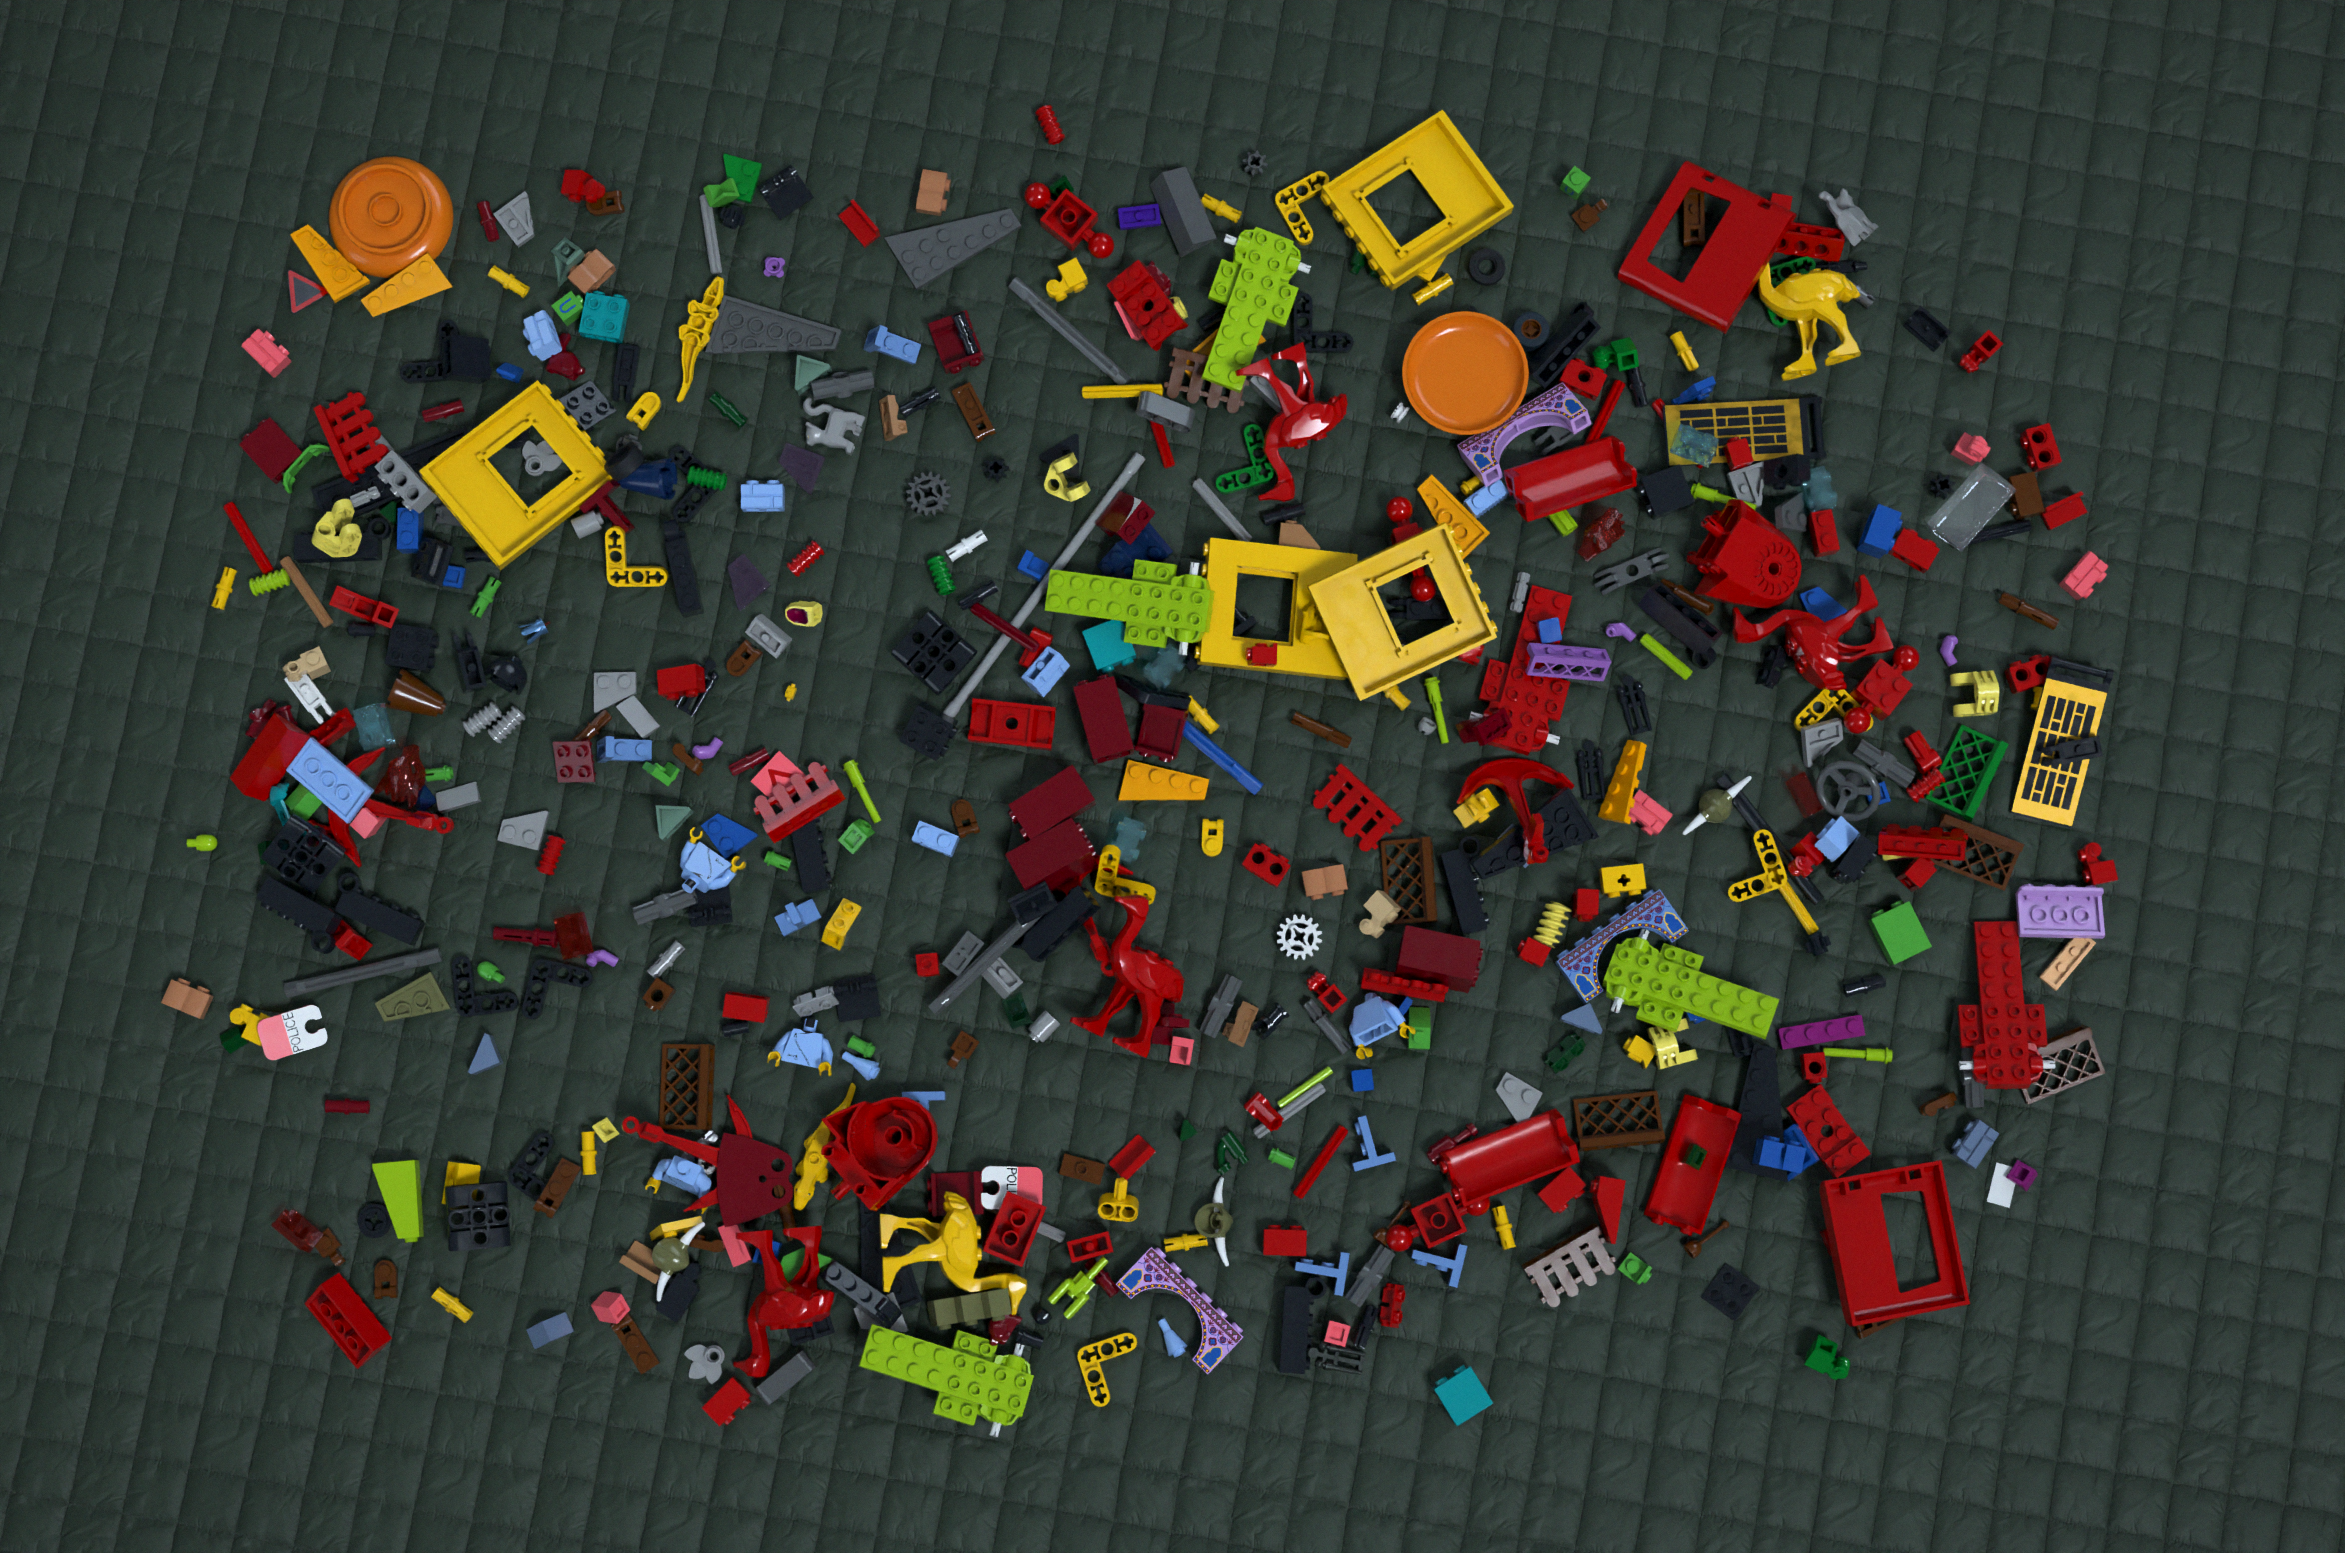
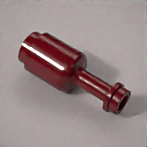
M1472 1122L1466 1124V1129L1455 1137L1451 1138L1445 1135L1428 1148L1429 1150L1425 1153L1434 1166L1442 1161L1440 1152L1458 1146L1469 1136L1475 1137L1479 1133Z

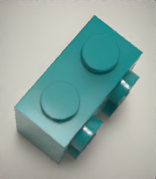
M600 291L586 292L579 327L580 335L584 338L622 344L630 308L628 300L624 296L617 294L611 297L605 296V293Z
M1110 620L1082 631L1098 673H1109L1114 670V666L1120 664L1122 666L1129 665L1136 658L1133 645L1131 643H1124L1126 628L1123 621Z
M1464 1364L1453 1371L1454 1375L1447 1379L1444 1376L1435 1382L1436 1386L1433 1388L1456 1426L1493 1404L1471 1366L1465 1367Z

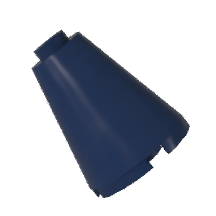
M671 458L642 463L632 474L617 482L623 489L664 500H671L676 491H672L673 484H677L678 481L676 465L674 462H670Z

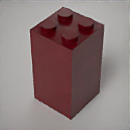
M1107 674L1097 677V681L1089 683V680H1084L1076 683L1077 686L1073 687L1094 765L1134 754L1133 743L1114 676L1109 677Z
M1071 765L1010 803L1008 814L1015 825L1017 823L1020 824V834L1025 842H1028L1071 817L1075 819L1094 807L1096 802L1075 767Z
M1072 817L1005 854L1025 891L1043 881H1046L1051 890H1054L1098 866L1095 858L1098 856L1091 842L1085 835L1080 823L1075 824Z
M1406 925L1400 942L1394 977L1410 981H1423L1428 984H1441L1449 987L1448 989L1469 993L1470 988L1475 987L1479 976L1480 968L1478 966L1483 954V949L1480 948L1481 941Z

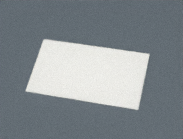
M1996 1162L1987 1202L2010 1207L2015 1184L2007 1179L2006 1176L2012 1169L2011 1166Z

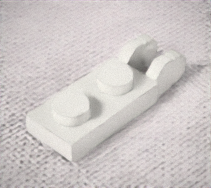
M304 674L298 682H289L287 677L284 679L306 710L314 716L320 725L324 723L323 717L316 711V708L320 705L323 706L325 712L331 717L335 714L308 674Z

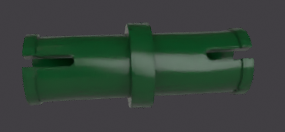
M718 391L710 397L709 402L722 412V416H727L739 429L747 422L748 418L742 415L735 408V405L729 403Z

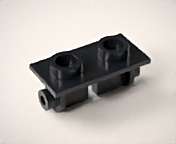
M1769 645L1764 653V661L1757 673L1755 684L1766 685L1765 687L1769 689L1777 686L1781 672L1775 670V667L1782 669L1787 657L1786 650L1781 648V645Z
M1727 1026L1735 1058L1751 1055L1754 1045L1751 1034Z

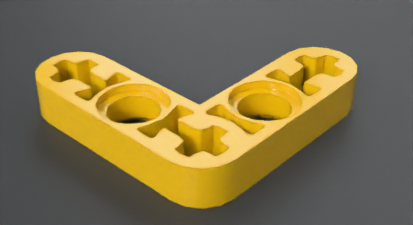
M1317 171L1279 191L1275 196V205L1295 241L1303 246L1312 242L1313 230L1298 204L1321 193L1322 187L1329 183V176L1323 171ZM1317 177L1325 179L1322 186L1318 183L1313 186L1314 191H1312L1308 183L1309 181L1312 185L1316 183ZM1299 186H1304L1307 188L1308 193L1300 196L1297 194L1296 189ZM1290 191H1293V196L1296 199L1295 201L1294 198L1291 197L1288 199V204L1285 205V203H1280L1282 196L1286 199L1291 196ZM1291 213H1297L1300 216V220L1292 223L1289 221L1288 216ZM1304 223L1301 227L1303 232L1309 233L1306 240L1303 237L1299 238L1301 232L1297 227Z
M616 525L611 526L605 533L607 580L612 586L654 587L662 586L666 583L669 574L662 566H627L625 531ZM613 531H616L621 536L617 539V545L621 544V547L613 546L614 537H610ZM611 552H620L622 559L620 561L612 560ZM626 571H629V582H626L627 577H622L619 581L612 577L615 572H618L619 575H626ZM640 571L644 576L643 580L640 582L635 581L632 573ZM647 571H650L649 575H655L659 571L660 575H664V577L660 581L656 577H650V582H647Z
M1823 689L1796 716L1794 726L1801 732L1800 717L1804 719L1809 714L1816 717V720L1812 717L1807 721L1808 725H1813L1832 707L1844 718L1846 712L1843 711L1842 707L1845 702L1851 703L1853 707H1860L1861 705L1844 689L1838 690L1836 693L1839 698L1845 697L1837 705L1836 702L1839 700L1835 696L1831 698L1829 696L1830 691ZM1815 702H1820L1824 705L1822 713H1816L1813 710ZM1870 715L1871 723H1870L1869 728H1868L1866 731H1868L1869 729H1871V727L1873 726V718L1871 717V715Z
M1759 830L1754 835V843L1765 873L1731 885L1728 895L1735 902H1741L1781 888L1787 883L1788 878L1774 838L1768 830ZM1760 833L1769 836L1767 844L1768 846L1772 844L1774 849H1768L1761 853L1760 848H1764L1762 842L1758 843L1757 841ZM1769 852L1777 856L1776 862L1772 865L1767 864L1764 860L1765 855ZM1780 864L1781 869H1777L1779 875L1784 876L1781 884L1772 881V878L1775 877L1774 872L1771 871L1769 873L1767 868H1774ZM1756 879L1764 883L1763 890L1759 892L1754 891L1752 888V882ZM1748 882V888L1752 895L1748 896V893L1744 892L1739 899L1737 896L1732 895V892L1735 891L1734 887L1738 886L1739 889L1746 888L1744 883Z
M1115 845L1104 846L1100 856L1095 890L1101 895L1113 898L1115 896L1124 897L1137 894L1149 899V905L1152 904L1156 895L1155 888L1149 884L1117 877L1121 851ZM1109 854H1112V860H1108ZM1103 868H1110L1113 872H1105ZM1126 887L1130 889V892H1124L1120 888Z
M1122 1333L1084 1346L1078 1352V1361L1091 1401L1098 1407L1107 1405L1110 1400V1393L1100 1362L1134 1350L1137 1345V1338L1132 1333ZM1125 1336H1128L1129 1339L1133 1338L1134 1342L1131 1343V1348H1127L1124 1345L1120 1347L1122 1351L1117 1352L1114 1339H1118V1343L1124 1341ZM1104 1343L1112 1344L1114 1348L1112 1354L1104 1355L1102 1353L1101 1347ZM1098 1346L1100 1359H1097V1355L1090 1358V1362H1087L1086 1359L1082 1360L1081 1356L1084 1354V1350L1091 1353L1095 1351L1093 1347ZM1096 1370L1099 1372L1100 1379L1098 1382L1092 1383L1088 1380V1373L1090 1371ZM1103 1383L1104 1387H1100L1102 1394L1106 1393L1107 1395L1103 1403L1095 1400L1094 1397L1097 1396L1096 1389L1092 1391L1090 1386H1097Z

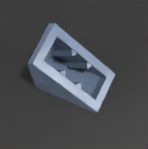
M1590 1003L1560 1016L1559 1020L1596 1035H1601L1602 1028Z
M484 1033L468 1070L470 1074L477 1075L503 1064L492 1035Z
M564 1312L544 1320L526 1331L534 1349H537L574 1332L567 1313Z

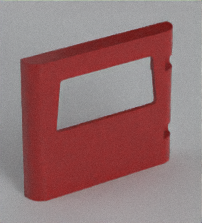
M1687 160L1679 169L1623 262L1618 273V280L1726 334L1797 215L1795 212ZM1708 177L1714 181L1711 183L1705 179ZM1693 188L1726 200L1731 204L1685 281L1681 283L1649 263L1647 259L1686 194ZM1762 204H1764V205H1766V206H1768V207H1770V208H1769L1768 210H1766V209L1762 208L1761 206H1762Z
M1942 1160L1826 1180L1820 1183V1198L1843 1316L1849 1326H1858L1970 1304ZM1914 1170V1179H1910L1909 1171ZM1854 1181V1190L1849 1189L1848 1182ZM1921 1191L1939 1281L1900 1293L1880 1196L1882 1193Z

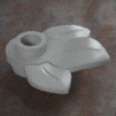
M545 440L537 446L531 441H527L523 446L522 455L526 460L525 469L532 476H539L544 471H554L562 463L561 458L554 454V450ZM534 463H539L538 469H532Z
M699 1344L690 1347L684 1353L688 1359L693 1361L689 1370V1378L699 1379L706 1376L711 1384L720 1378L722 1374L721 1364L725 1358V1353L721 1347L717 1345L705 1347ZM712 1352H716L718 1354V1358L716 1360L711 1359Z

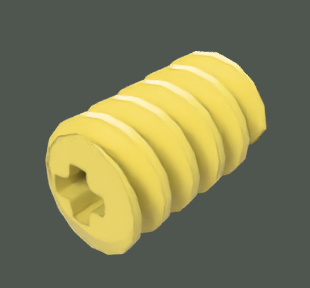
M1550 901L1552 904L1545 905L1548 911L1542 912V916L1546 919L1539 920V924L1543 927L1536 928L1540 935H1534L1533 939L1546 946L1555 948L1552 944L1560 942L1555 936L1563 934L1558 928L1566 927L1561 920L1569 919L1564 913L1571 912L1572 910L1560 903Z

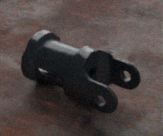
M1276 1003L1275 1007L1267 1015H1263L1254 1024L1252 1030L1255 1031L1262 1024L1267 1025L1268 1030L1261 1037V1040H1265L1277 1029L1276 1026L1285 1017L1288 1018L1290 1015Z

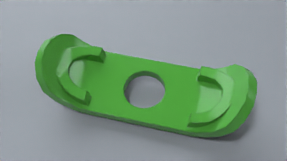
M320 443L317 445L309 444V447L282 474V484L288 494L292 493V485L296 480L294 476L313 455L317 457L322 452H330L329 447Z

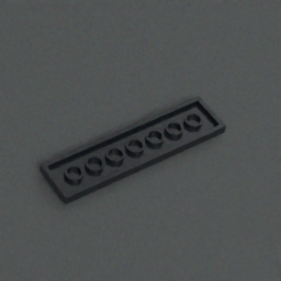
M464 427L399 455L420 476V469L468 434V429ZM376 464L364 468L365 472L362 474L357 472L359 480L354 483L341 477L312 489L322 517L327 512L332 511L334 503L338 500L350 499V496L363 490L369 491L368 488L377 486L381 496L374 500L371 498L370 502L356 508L354 507L352 519L386 506L391 501H398L403 498L401 496L398 498L390 490L392 486L389 483L385 484L377 476L379 472L374 467Z

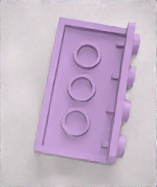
M2033 884L2022 885L2015 893L2019 937L2103 939L2105 937L2102 906L2104 889L2097 888L2095 885L2076 887L2075 885L2055 887L2052 884L2044 885L2043 887L2034 886Z

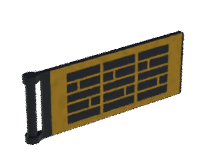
M1822 397L1664 405L1662 412L1667 466L1673 467L1678 464L1680 466L1728 464L1723 447L1727 444V440L1734 437L1747 439L1754 462H1763L1764 460L1792 454L1810 456V459L1814 460L1826 459L1827 453L1824 451L1820 406L1822 404ZM1807 405H1812L1816 452H1810Z
M2056 655L2050 656L2048 670L2010 810L2012 814L2072 828L2090 759L2043 766L2042 761L2045 759L2059 757L2057 750L2050 753H2041L2040 748L2097 735L2114 670L2108 668L2103 670L2059 659ZM2056 667L2101 677L2104 678L2103 684L2054 673Z

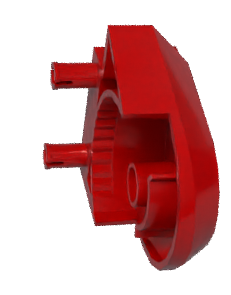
M1729 499L1722 511L1716 510L1714 511L1715 514H1712V516L1708 515L1703 519L1707 523L1702 521L1701 526L1707 529L1709 533L1698 551L1689 552L1688 554L1690 555H1687L1686 558L1689 564H1696L1697 569L1705 574L1694 594L1723 603L1756 608L1779 606L1790 598L1798 586L1802 565L1798 550L1788 536L1779 529H1776L1772 523L1741 499Z
M890 1097L874 1103L863 1101L821 1119L837 1138L823 1146L821 1154L824 1155V1158L830 1162L843 1178L831 1190V1193L835 1194L834 1197L840 1201L852 1189L867 1208L873 1211L881 1208L929 1163L935 1153L938 1142L937 1125L932 1113L921 1103L908 1097ZM901 1133V1136H902V1137H901V1140H900L899 1143H898V1142H897V1137H898V1135Z

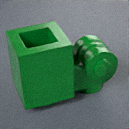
M1630 337L1610 342V345L1606 347L1599 346L1593 351L1594 366L1600 369L1607 368L1609 363H1615L1619 372L1639 367L1637 348Z
M1818 1335L1807 1351L1804 1365L1822 1374L1826 1372L1831 1379L1837 1380L1838 1378L1843 1379L1848 1376L1850 1361L1844 1356L1835 1358L1838 1344Z

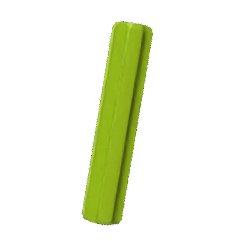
M1646 633L1640 639V643L1684 680L1690 677L1693 671L1652 636Z

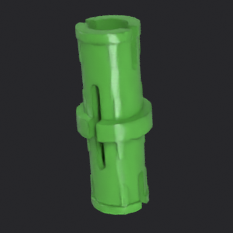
M491 576L482 592L478 593V599L469 611L474 616L479 609L476 617L479 619L482 618L488 604L493 602L492 598L502 584L499 580H496L492 586L495 578Z

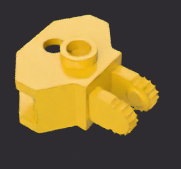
M1486 788L1476 795L1473 793L1453 813L1458 817L1463 828L1466 829L1477 821L1482 823L1489 818V813L1497 808L1499 803L1490 790Z

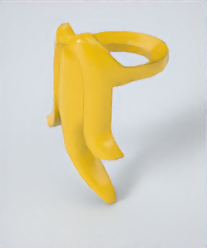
M1315 604L1311 605L1307 611H1303L1300 643L1308 644L1315 638L1330 640L1329 635L1314 632L1316 620L1320 617L1319 615H1314L1317 610Z

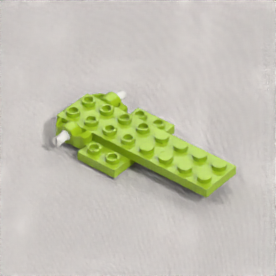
M1255 227L1254 230H1244L1239 234L1238 238L1226 234L1224 242L1235 246L1233 262L1221 259L1208 295V299L1224 304L1227 307L1201 379L1238 393L1242 390L1246 376H1236L1235 371L1251 364L1266 321L1282 327L1286 326L1299 289L1288 284L1289 280L1297 270L1309 274L1311 265L1300 262L1301 253L1293 245L1294 241Z
M1135 559L1132 580L1050 569L1045 611L1125 621L1124 643L1166 648L1167 637H1171L1175 641L1180 642L1178 654L1187 655L1188 643L1200 642L1204 633H1209L1215 591L1210 590L1209 581L1206 578L1197 576L1199 563L1190 562L1189 574L1176 576L1177 565Z
M1641 929L1639 937L1627 938L1621 945L1617 943L1603 980V987H1606L1607 998L1614 1001L1611 1011L1614 1012L1616 1008L1615 1013H1619L1622 1004L1638 1007L1636 1019L1673 1032H1677L1685 1011L1766 1039L1780 999L1699 972L1704 956L1663 943L1659 953L1647 941L1648 934L1650 933L1647 929L1646 931Z
M871 1324L858 1365L874 1372L938 1391L932 1414L970 1426H974L977 1415L993 1423L989 1434L993 1437H998L1001 1426L1012 1425L1017 1418L1023 1416L1034 1375H1031L1030 1364L1021 1357L1024 1345L1016 1343L1013 1355H996L997 1345L992 1346L989 1344L988 1339L960 1330L956 1331L952 1347L949 1349Z

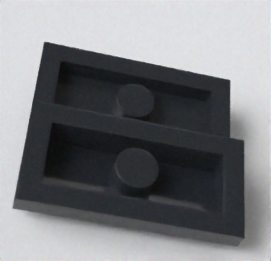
M830 1315L822 1321L813 1322L812 1327L787 1328L792 1347L835 1333Z

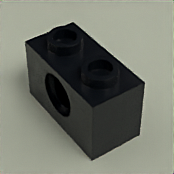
M1792 454L1764 460V484L1772 486L1774 490L1786 489L1788 485L1793 487L1802 486L1803 482L1811 481L1810 456Z

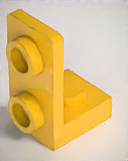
M843 898L826 925L821 941L840 950L844 945L847 932L862 907Z

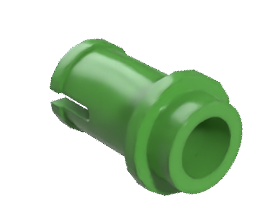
M444 765L441 768H427L425 770V774H434L425 776L427 782L437 780L448 782L454 776L453 768L448 767V765Z
M774 850L772 852L768 851L764 859V863H767V866L772 865L786 872L792 862V859L778 855Z
M855 1035L851 1037L847 1046L863 1054L865 1058H871L876 1049L872 1042L867 1043Z
M1272 1148L1268 1157L1272 1164L1275 1162L1290 1170L1296 1159L1295 1156L1293 1157L1279 1151V1148Z

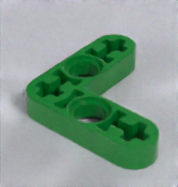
M1805 256L1771 267V277L1774 276V271H1777V278L1779 280L1776 282V278L1771 279L1773 288H1776L1787 279L1783 278L1780 274L1783 268H1789L1792 274H1794L1796 269L1802 267L1803 262H1806L1807 265L1811 264L1809 271L1800 269L1798 273H1801V275L1808 274L1816 267L1814 259ZM1765 305L1771 324L1777 328L1786 326L1788 320L1783 318L1781 323L1779 320H1775L1774 318H1776L1777 314Z
M1250 424L1244 430V440L1252 466L1220 475L1216 480V489L1219 493L1230 494L1268 483L1273 479L1274 469L1267 457L1264 455L1263 458L1257 459L1253 456L1255 449L1260 448L1263 450L1264 435L1258 425ZM1251 429H1253L1254 432L1259 433L1256 435V440L1258 444H1255L1252 447H1250V444L1254 443L1252 436H1248V434H1250ZM1267 460L1268 463H1264V467L1270 473H1268L1267 478H1264L1263 475H1259L1262 471L1260 464ZM1243 473L1251 477L1250 482L1247 484H1242L1239 481V476ZM1236 476L1237 487H1234V483L1229 484L1228 489L1219 486L1222 484V480L1231 482L1233 481L1232 477Z

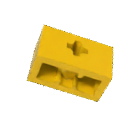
M1643 864L1606 867L1599 870L1602 895H1608V898L1620 897V893L1628 892L1629 896L1640 895L1641 891L1646 889ZM1621 876H1623L1624 880L1628 881L1624 886L1622 883H1618Z

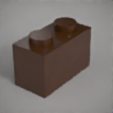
M2034 471L2011 476L2005 481V493L2010 497V512L2015 516V520L2038 516L2045 511Z

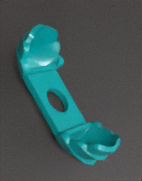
M288 782L272 786L270 791V803L275 807L282 826L290 818L283 801L287 795ZM304 831L301 836L304 837L307 832Z

